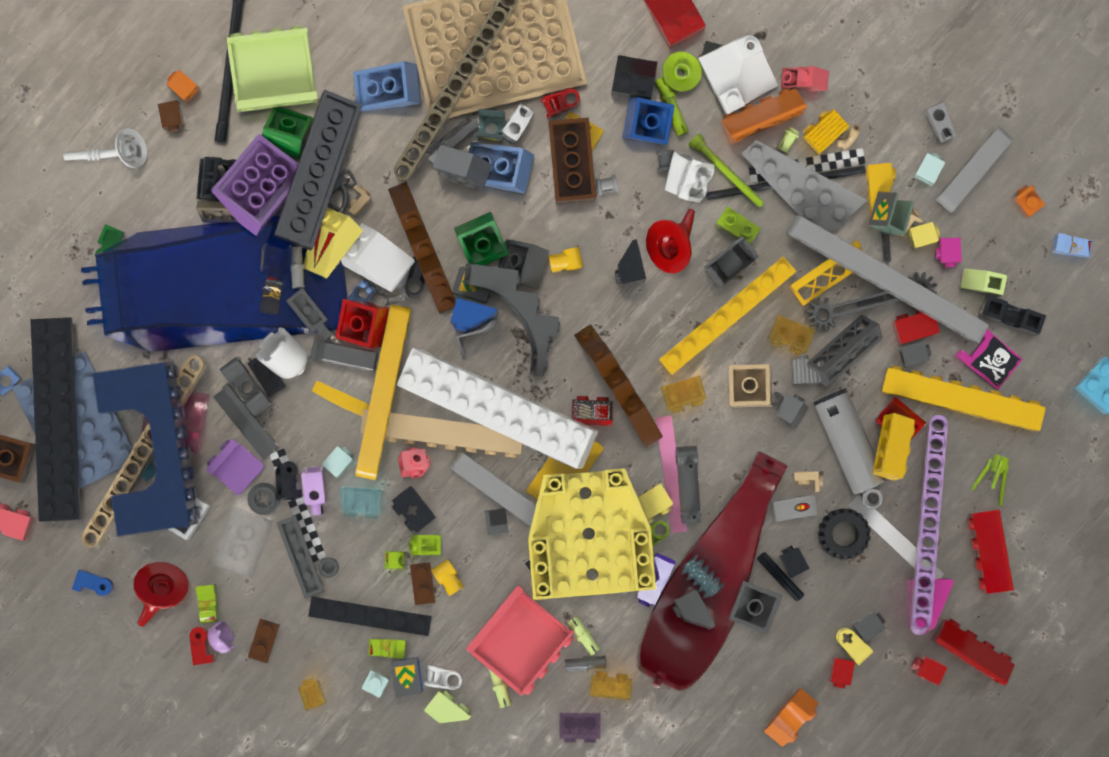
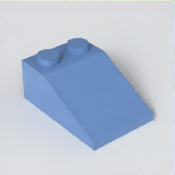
M402 61L353 72L356 103L362 105L359 112L421 104L417 64Z
M471 142L469 153L475 154L492 165L485 186L505 191L526 193L534 154L524 148Z

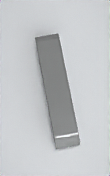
M998 126L939 195L936 201L952 213L1011 144L1014 138Z

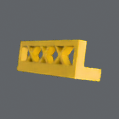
M858 239L850 244L863 252L861 249L862 245ZM828 259L789 287L801 305L804 306L853 272L847 271L845 268L843 275H833V267L838 263ZM818 276H828V285L825 287L816 286ZM831 277L837 278L831 282ZM804 286L812 288L811 296L806 300L798 292ZM815 288L821 289L814 294Z

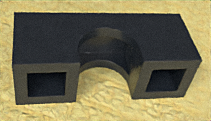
M987 295L984 298L978 315L1034 336L1040 334L1046 318L1044 314L1030 309L1015 307L1008 304V301L991 295Z

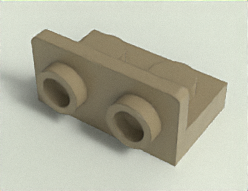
M197 202L196 209L202 222L239 223L221 202Z

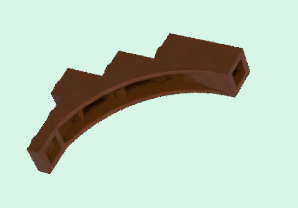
M407 182L388 189L439 313L455 307V297Z
M590 324L574 335L576 340L605 381L645 447L647 448L661 439L663 435L647 407L637 395L614 355L593 326Z

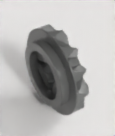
M256 484L248 493V505L252 511L259 515L271 514L279 506L280 500L277 501L276 488L272 484ZM259 491L263 495L271 494L270 498L267 499L269 506L264 502L257 504L261 499Z

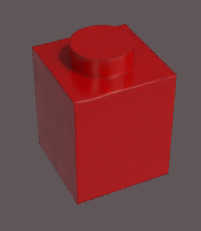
M833 657L829 681L833 682L834 687L845 689L846 685L851 686L855 661Z

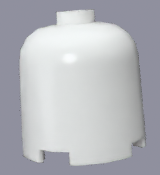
M278 328V332L275 334L270 332L260 343L261 351L256 354V358L279 377L290 379L304 372L308 360L307 351L284 328Z

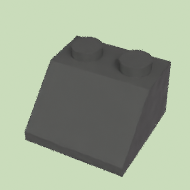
M506 239L505 245L509 255L500 258L497 268L518 270V275L520 276L519 285L538 289L549 250L534 244Z
M743 581L729 619L768 634L782 595Z

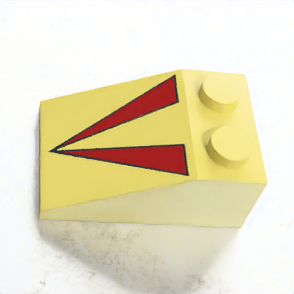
M326 208L314 247L311 251L307 250L303 263L305 269L328 278L363 230L349 216Z

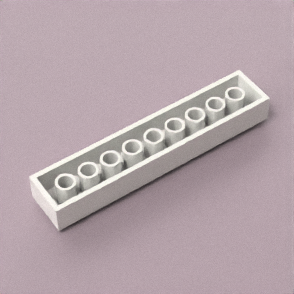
M412 348L397 383V386L576 469L583 468L598 434V430L419 348Z

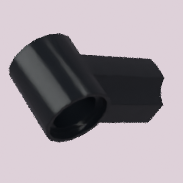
M413 257L415 262L410 267L405 283V292L410 298H418L423 293L425 279L416 257ZM413 283L418 284L420 287L416 293L408 290L409 286Z

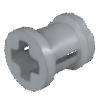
M615 174L610 178H596L599 196L607 192H619Z

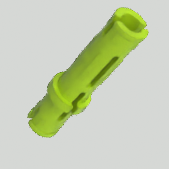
M664 78L656 79L655 83L661 95V102L675 105L672 124L677 137L688 133L689 130L675 99V92H672L671 87L665 82Z

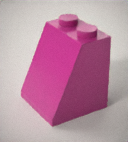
M907 579L908 628H910L914 579ZM935 579L932 617L929 629H934L953 586V579ZM919 580L920 586L924 588L929 587V583L926 580ZM917 600V604L920 607H927L925 600ZM918 619L915 621V624L920 628L926 626L923 620Z

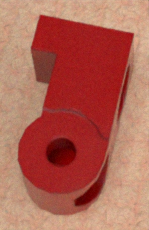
M204 627L193 628L189 634L193 665L216 662L215 654L209 655L207 644L208 630Z

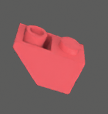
M815 66L783 68L781 88H790L791 90L796 88L797 90L810 92L827 91L829 71Z
M0 503V530L3 535L26 541L34 517L28 516V511L17 509V512L9 510L10 506Z

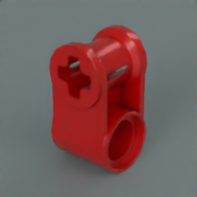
M567 89L559 93L547 95L541 98V102L546 107L547 118H553L577 108L580 105L581 99L578 91ZM570 94L577 97L576 102L573 104L566 102V97Z

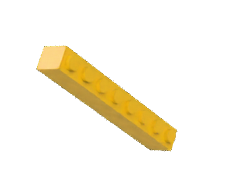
M784 256L662 356L658 360L660 364L672 376L795 274L796 270Z
M895 365L885 370L881 393L1033 431L1041 430L1046 407L1041 406V402L1029 400V403L1023 402L1021 397L1009 395V398L1001 396L1002 392L990 390L989 393L984 392L982 387L970 385V388L964 387L962 382L951 380L950 383L944 382L942 377L931 375L930 378L924 377L922 372L911 370V373L904 372V368Z

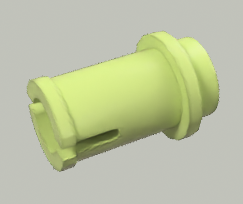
M791 127L784 130L786 133L776 147L788 154L795 139L799 138V132Z

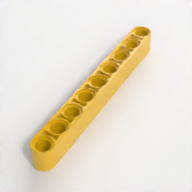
M393 304L390 306L356 468V477L377 479L411 316V308Z

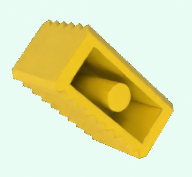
M832 109L830 112L825 110L818 117L820 121L816 125L811 123L804 130L805 135L803 139L818 155L850 127L835 109Z

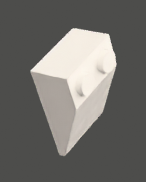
M361 223L359 227L363 232L341 259L343 266L393 292L415 261L379 232Z

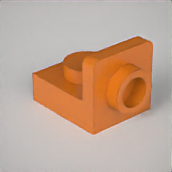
M1034 185L1030 187L1023 186L1016 192L1018 196L1014 198L1028 218L1045 206V203L1035 192Z

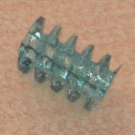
M696 554L683 566L681 574L689 573L686 580L694 579L692 586L700 585L698 593L705 590L703 596L705 599L715 595L725 583L718 585L720 577L713 578L714 571L707 573L709 565L702 566L703 559L696 561L698 554Z

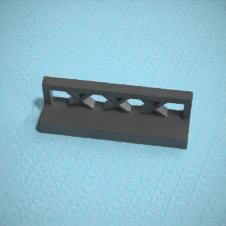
M861 315L809 360L807 367L819 373L822 384L828 387L883 338L879 323ZM862 323L868 325L866 328L857 329ZM854 336L851 341H843L846 337ZM841 348L839 352L830 354L831 350ZM827 360L821 367L816 365L819 361Z
M225 384L222 387L223 389L213 398L262 459L265 460L280 448L279 445L250 412L229 384Z

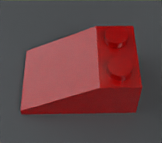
M644 0L669 48L704 31L706 28V24L692 0Z

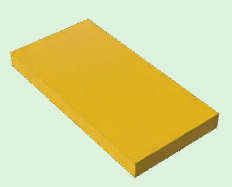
M594 441L583 468L579 469L549 457L526 489V492L538 500L544 475L588 472L604 450V447Z

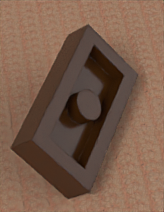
M431 563L410 565L415 605L435 603Z
M260 618L248 658L268 663L280 624Z

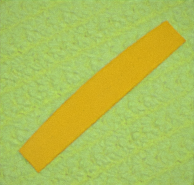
M316 380L312 391L324 399L360 416L363 415V409L369 410V404Z

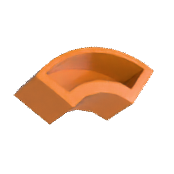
M799 688L772 719L764 732L782 747L788 742L793 743L799 735L797 733L799 728L806 720L810 722L816 715L815 709L819 703Z

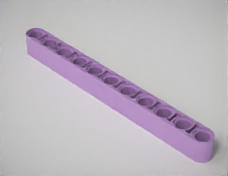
M942 415L933 416L927 427L910 629L917 635L926 633L930 627L932 617L948 421ZM939 423L942 426V429H935L933 427V424ZM936 442L940 444L941 448L934 449L931 443ZM936 462L939 468L934 469L930 467L929 463ZM934 481L937 484V488H930L927 482ZM926 501H933L936 507H928ZM924 521H932L934 527L929 528L925 526ZM929 540L932 543V547H925L922 541ZM921 560H928L931 566L923 567ZM919 580H926L929 583V587L924 588L920 586ZM917 600H925L927 607H920L917 604ZM918 619L923 620L926 626L920 628L915 624V621Z

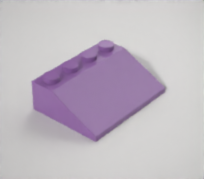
M258 134L211 191L242 226L257 236L285 202L298 163Z

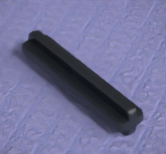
M766 552L758 556L757 560L795 601L798 602L804 597V593Z

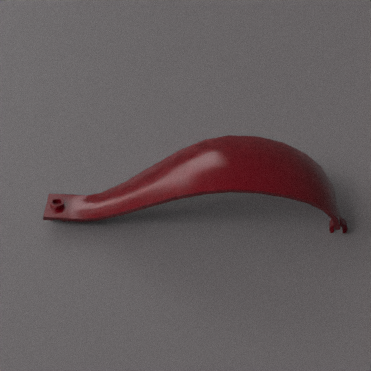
M760 451L757 452L737 491L690 549L664 587L646 624L637 654L638 669L654 679L652 686L659 689L661 684H664L679 691L691 687L702 677L721 650L735 623L729 617L743 581L749 583L766 513L771 499L788 467L786 464ZM697 590L716 626L710 630L684 622L681 617L677 618L672 608L675 606L673 604L674 601Z

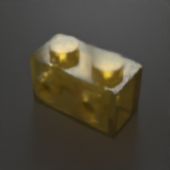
M778 314L768 339H771V344L778 347L785 345L790 348V352L800 355L807 352L816 330Z
M700 375L660 387L667 411L672 410V413L684 410L683 406L689 404L692 407L703 405V400L707 399Z
M596 671V675L591 674L589 696L630 700L632 678H628L627 674L616 673V677L608 676L607 672Z

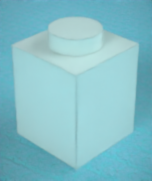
M927 153L914 177L932 186L945 162L942 161L941 156L935 153H931V155Z
M337 446L322 465L336 478H339L354 461L351 457L353 453L345 446L342 449Z
M372 669L362 689L380 698L390 678Z

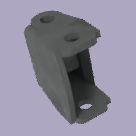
M741 236L707 263L704 268L707 270L706 273L711 280L721 288L751 265L759 256L747 240Z

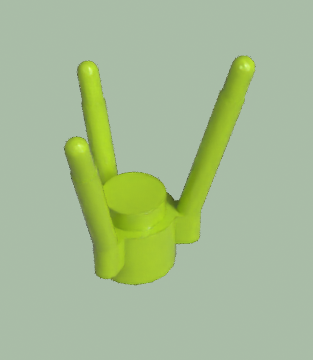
M994 454L993 459L989 458L986 466L972 485L971 490H975L989 468L992 467L991 471L995 472L991 489H995L999 475L1003 473L999 495V506H1002L1007 473L1010 467L1008 466L1009 459Z

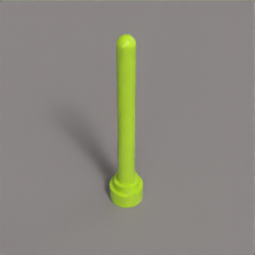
M698 133L688 145L693 150L701 151L758 207H762L764 201L705 145V138Z

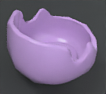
M221 620L209 628L207 634L208 642L214 650L220 653H227L234 648V645L230 646V643L234 640V635L224 621Z

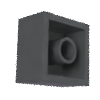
M440 145L432 168L439 171L438 175L448 178L449 181L457 184L463 182L464 185L475 189L476 186L485 187L492 167L490 163L475 154Z

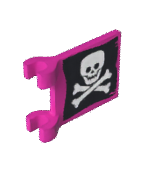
M987 329L983 336L984 340L971 356L964 350H959L955 357L971 368L993 388L999 390L1023 359Z

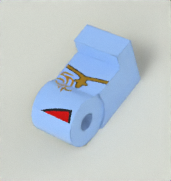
M1058 233L1054 238L1052 253L1090 257L1093 241Z

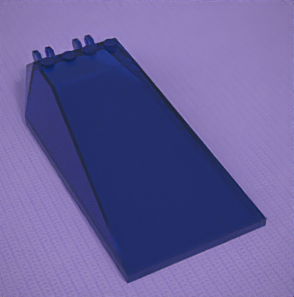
M272 216L257 236L240 223L227 222L137 232L95 255L96 266L81 268V273L84 274L97 272L98 279H85L82 281V284L85 286L99 284L101 302L100 307L85 309V312L89 314L102 312V319H90L87 321V326L103 324L105 336L152 353L262 340L270 332L277 333L278 328H284L292 336L312 334L286 302V300L300 290L292 289L291 272L287 275L288 249L291 246H300L273 236L280 216ZM265 244L264 269L260 273L261 248ZM302 248L303 263L307 252V249ZM341 261L328 278L306 269L303 270L305 285L303 289L328 319L323 324L329 331H337L343 299H348L345 267ZM267 277L276 278L278 280H268ZM274 290H275V294H276L277 292L280 293V294H278V295L275 296V297L279 298V300H278V299H275V298H273V297L262 296V295H270L269 292L273 291V293H274Z

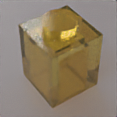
M313 678L301 681L302 685L298 689L305 711L327 703L319 680L314 681Z

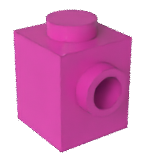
M961 238L939 239L938 247L935 248V259L939 260V264H944V268L957 267L956 264L962 262Z

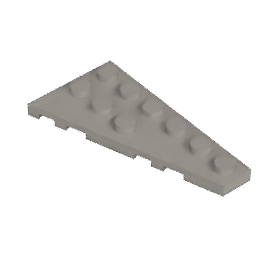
M758 140L753 141L741 153L797 215L811 221L831 234L868 201Z

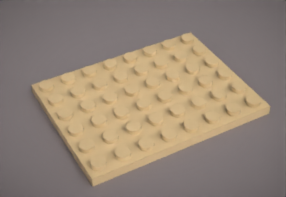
M424 0L403 6L428 111L497 0ZM504 0V3L511 5L515 0ZM518 0L516 10L448 119L479 112V109L487 110L587 85L567 1ZM500 13L493 16V20L496 22H501L504 19V16ZM486 30L482 36L485 39H490L494 33ZM479 47L472 50L474 56H480L483 53V50ZM465 64L461 71L463 73H470L473 68L471 65ZM458 81L451 84L453 90H459L462 87V84ZM444 98L441 100L440 105L447 108L451 105V100ZM434 115L430 120L431 123L440 121L441 118Z

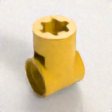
M579 247L563 250L560 254L548 255L552 273L563 269L570 271L584 267Z
M449 559L431 569L433 575L440 585L443 584L449 596L465 587L461 580L457 578V572Z

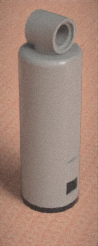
M844 388L813 403L852 493L859 494L862 492L865 506L875 509L885 501V492L879 485L884 483L886 478L872 474L876 455L847 389ZM870 493H876L879 496V501L872 502L869 497Z

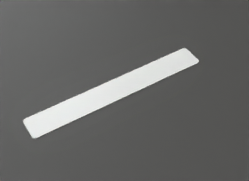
M858 494L849 503V507L862 514L863 518L867 520L868 525L915 568L917 548L876 509L865 506L863 497ZM921 560L923 567L931 566L928 560ZM936 567L935 579H941L944 573Z

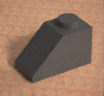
M697 590L674 601L673 604L675 606L672 608L677 618L681 617L684 622L710 630L716 626Z

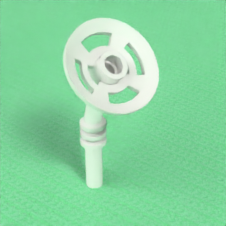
M127 128L117 134L115 139L116 149L100 151L99 149H96V151L94 149L91 151L87 149V151L63 152L64 161L83 159L88 161L91 159L95 161L97 159L99 161L101 158L118 156L126 166L138 168L147 159V147L144 139L137 131ZM124 135H130L134 139H131L129 137L124 138ZM136 145H139V148H140V157H137V156H136V154H137Z

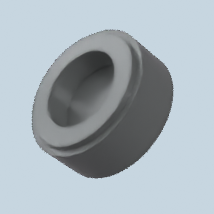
M326 557L320 561L318 569L322 576L329 578L338 573L339 564L336 559Z

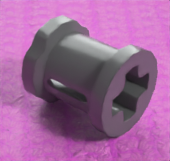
M674 150L656 151V155L659 156L657 172H669Z

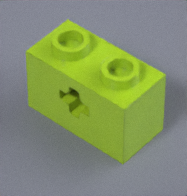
M728 206L715 224V226L736 240L743 236L749 244L752 243L761 229Z

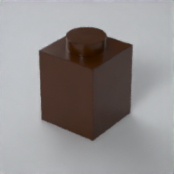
M178 100L158 104L161 124L164 130L176 132L180 130V127H185L181 105Z

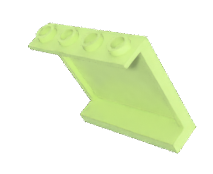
M293 26L290 27V30L282 31V28L271 29L268 33H262L259 30L250 32V35L242 36V33H234L227 37L226 42L237 112L317 103L318 98L317 91H315L307 28Z

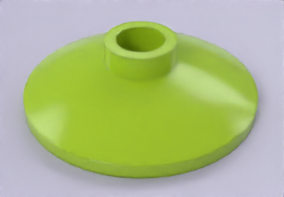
M675 52L665 60L662 74L665 82L674 90L689 91L699 83L702 69L699 61L690 53ZM681 70L683 72V76H679L677 74V71Z

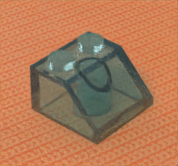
M340 487V511L344 512V516L356 517L357 513H365L364 517L377 518V514L382 515L384 490Z

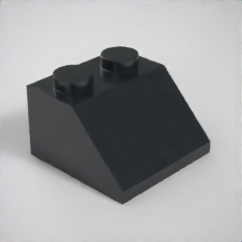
M618 55L611 95L651 100L657 62Z
M637 239L632 240L618 263L617 270L614 272L616 283H621L622 288L646 281Z

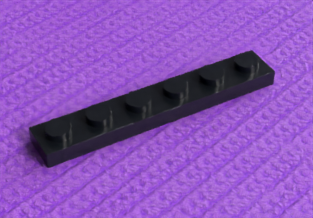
M313 596L311 597L308 617L423 636H429L432 616Z

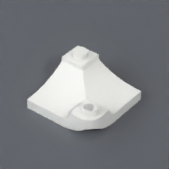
M752 35L742 36L698 58L726 114L745 106L748 102L778 86L759 40ZM748 42L753 43L752 49L747 48Z

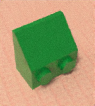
M282 107L273 108L263 127L262 136L288 156L299 158L313 117Z
M491 212L454 227L456 236L469 264L484 266L509 255Z

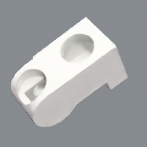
M520 103L498 135L514 144L528 125L534 112Z

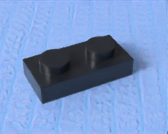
M257 358L247 363L269 398L286 388L281 377L262 364Z

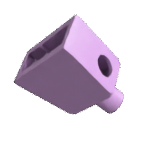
M325 467L304 468L301 476L305 505L311 506V515L323 514V503L327 501ZM312 491H317L319 495H313Z

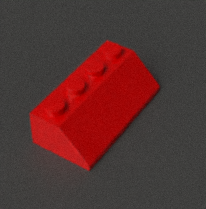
M1000 509L970 513V518H967L969 530L973 531L974 538H971V545L977 554V558L974 561L976 570L980 571L981 578H978L979 589L983 590L984 594L1014 591Z
M951 618L949 621L943 619L930 640L998 684L1006 686L1015 666L1011 662L1012 657L1004 652L1000 654L993 650L995 646L985 640L981 643L976 639L978 635L967 629L964 632L959 628L960 624Z

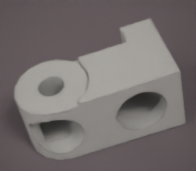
M944 102L924 110L939 143L956 137Z

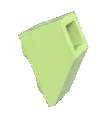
M964 269L960 289L1000 297L1004 294L1007 275L984 270Z
M439 690L424 709L427 714L439 723L469 720L471 714H469L470 709L463 703L458 705L454 702L453 699L455 697L446 690L444 692Z

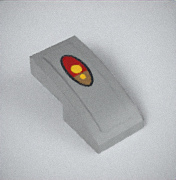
M814 495L771 502L775 522L818 515Z

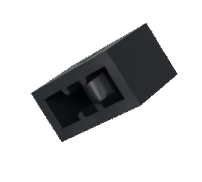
M412 486L392 500L394 505L391 507L398 516L402 514L405 517L406 521L404 523L411 532L415 530L418 533L437 518ZM410 505H411L412 507L417 506V508H418V509H416L417 515H415V516H414L413 514H410V515H409V514L407 513V512H409L408 506H410Z

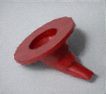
M689 208L681 223L677 224L672 220L662 219L653 223L648 229L646 236L647 252L657 268L666 273L675 274L680 272L690 262L692 251L689 238L695 215L693 209Z
M154 562L146 564L138 570L133 580V590L137 598L144 603V608L137 624L144 627L161 608L166 609L176 606L184 600L188 593V579L185 573L177 566L167 562Z

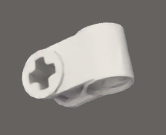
M434 665L426 666L428 672L426 681L423 682L425 686L455 690L461 687L464 682L463 675L458 671ZM450 675H456L459 678L458 685L452 686L449 683Z

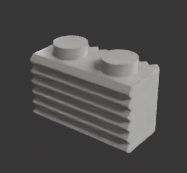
M798 355L796 359L792 360L793 385L822 383L819 373L807 367V362L811 360L808 358V355ZM827 360L819 361L816 365L821 367Z

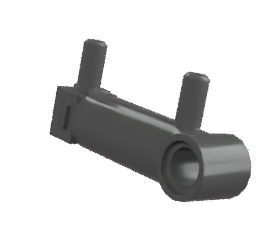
M697 446L676 447L675 457L678 469L682 524L701 523Z

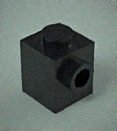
M791 545L781 550L783 554L779 558L790 578L810 569L799 547L793 548Z

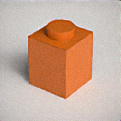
M180 69L177 72L171 73L167 78L168 82L166 85L186 103L200 89Z

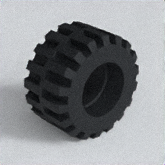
M837 509L831 511L822 519L823 521L819 525L818 532L819 543L822 545V549L830 556L848 560L856 558V556L861 555L867 549L868 542L871 539V530L862 514L852 509ZM848 522L853 525L856 537L852 544L840 546L834 541L832 533L838 523Z

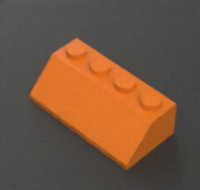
M786 88L780 91L777 97H765L760 100L761 103L754 106L752 103L742 108L743 111L737 114L733 111L724 115L721 125L729 144L731 145L804 114L807 105L797 89L790 90V88Z

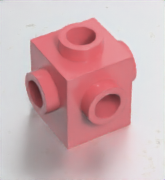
M413 447L400 452L398 464L401 477L411 476V478H419L426 473L428 467H430V459L425 454V449L418 450L417 447Z

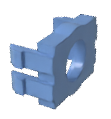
M363 279L354 287L349 295V299L369 302L377 292L376 288ZM360 288L365 289L368 293L366 299L359 296L358 290Z
M7 366L0 372V379L4 375H9L12 379L8 387H4L0 383V395L2 394L3 396L21 380L20 376L14 372L11 366Z

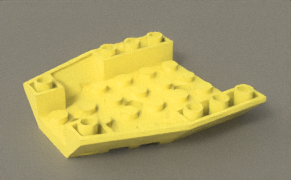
M625 468L598 472L544 475L528 537L533 600L656 590L651 527ZM587 487L591 490L590 498L583 499L580 497L579 492L581 488ZM584 529H593L595 532L594 538L591 540L585 539L583 536ZM589 569L597 570L598 577L596 580H589L586 573Z

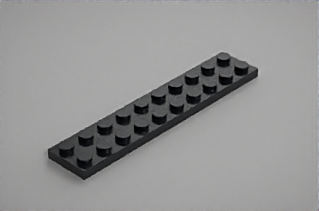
M72 317L30 319L39 522L81 520Z

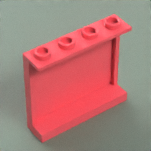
M517 586L465 650L520 696H523L525 693L529 695L535 687L533 682L537 678L542 679L547 673L548 669L546 666L550 662L554 664L560 657L561 653H559V650L563 646L567 648L573 641L572 635L574 631H570L525 594L520 586Z

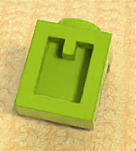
M411 535L408 543L411 555H441V535Z

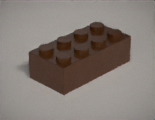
M589 117L548 121L555 203L596 200Z
M0 434V477L24 483L36 444Z

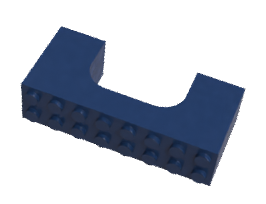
M160 362L92 373L98 414L136 410L142 413L150 426L155 458L156 477L151 486L142 491L111 496L117 537L198 524L200 510L199 507H196L195 502L197 490L196 487H193L192 483L194 470L193 467H190L189 463L191 450L186 443L188 430L183 424L185 410L180 404L182 390L180 385L178 386L177 377H179L177 365H174V362Z

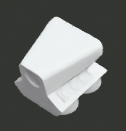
M674 151L664 190L677 195L679 198L700 203L707 193V184L714 175L715 165L710 162L697 160L691 154Z

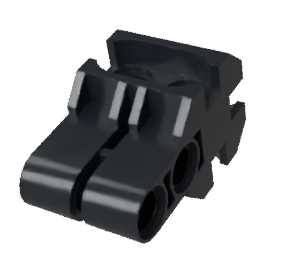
M220 157L201 158L196 199L221 202L211 191L223 177L218 173L217 168L219 165L223 166L226 173L236 160H225Z

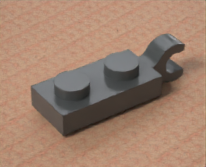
M303 288L286 300L287 304L311 333L317 330L323 340L332 335L323 324L328 319Z

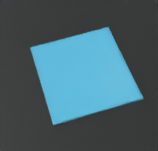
M152 462L149 463L142 475L146 482L156 475V467Z

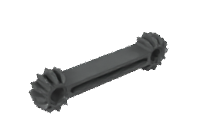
M918 272L914 273V278L911 276L907 277L937 294V291L931 289L936 287L937 283L930 284L933 277L930 276L928 279H925L926 272H923L921 277ZM886 291L831 306L827 305L829 298H825L823 304L821 299L817 298V305L811 301L809 304L813 309L807 308L805 311L812 314L806 317V321L812 319L813 322L809 326L812 328L817 324L816 331L818 332L823 325L826 332L829 330L828 324L833 328L836 326L832 321L834 318L902 300L893 298L885 301L883 296L889 295ZM855 303L860 305L856 309L840 313L833 312V309ZM824 309L828 313L826 320L818 318V310Z

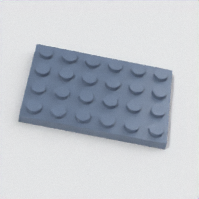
M85 351L74 356L79 489L120 470L133 450V446L116 412L98 414L92 375L96 371ZM32 377L12 387L35 433Z

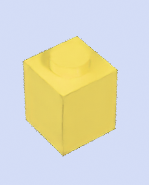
M933 222L907 230L913 250L935 244L939 241L940 232L938 226H934Z

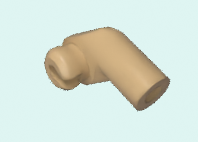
M853 124L846 139L839 137L837 147L843 148L842 150L848 149L858 138L861 126Z

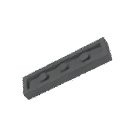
M295 515L276 522L304 598L324 592L297 516Z

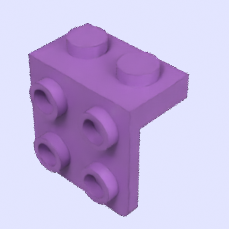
M235 439L231 441L226 440L220 447L222 451L217 457L213 455L209 459L206 470L211 475L216 476L235 494L240 495L263 470L264 464Z

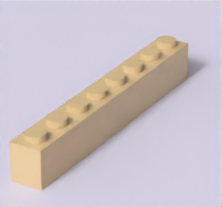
M363 409L360 434H364L369 411ZM390 413L385 441L396 442L397 439L405 440L404 444L416 445L418 441L425 442L424 446L436 448L437 444L445 445L444 449L457 450V447H464L465 452L477 453V449L485 450L487 455L497 456V452L505 453V457L517 458V455H521L523 447L522 443L483 425Z

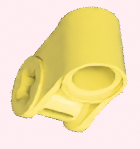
M841 628L837 631V642L858 666L873 653V650L849 628ZM844 633H846L847 635L850 634L848 636L850 639L848 642L845 640L842 642V640L844 639L842 635Z

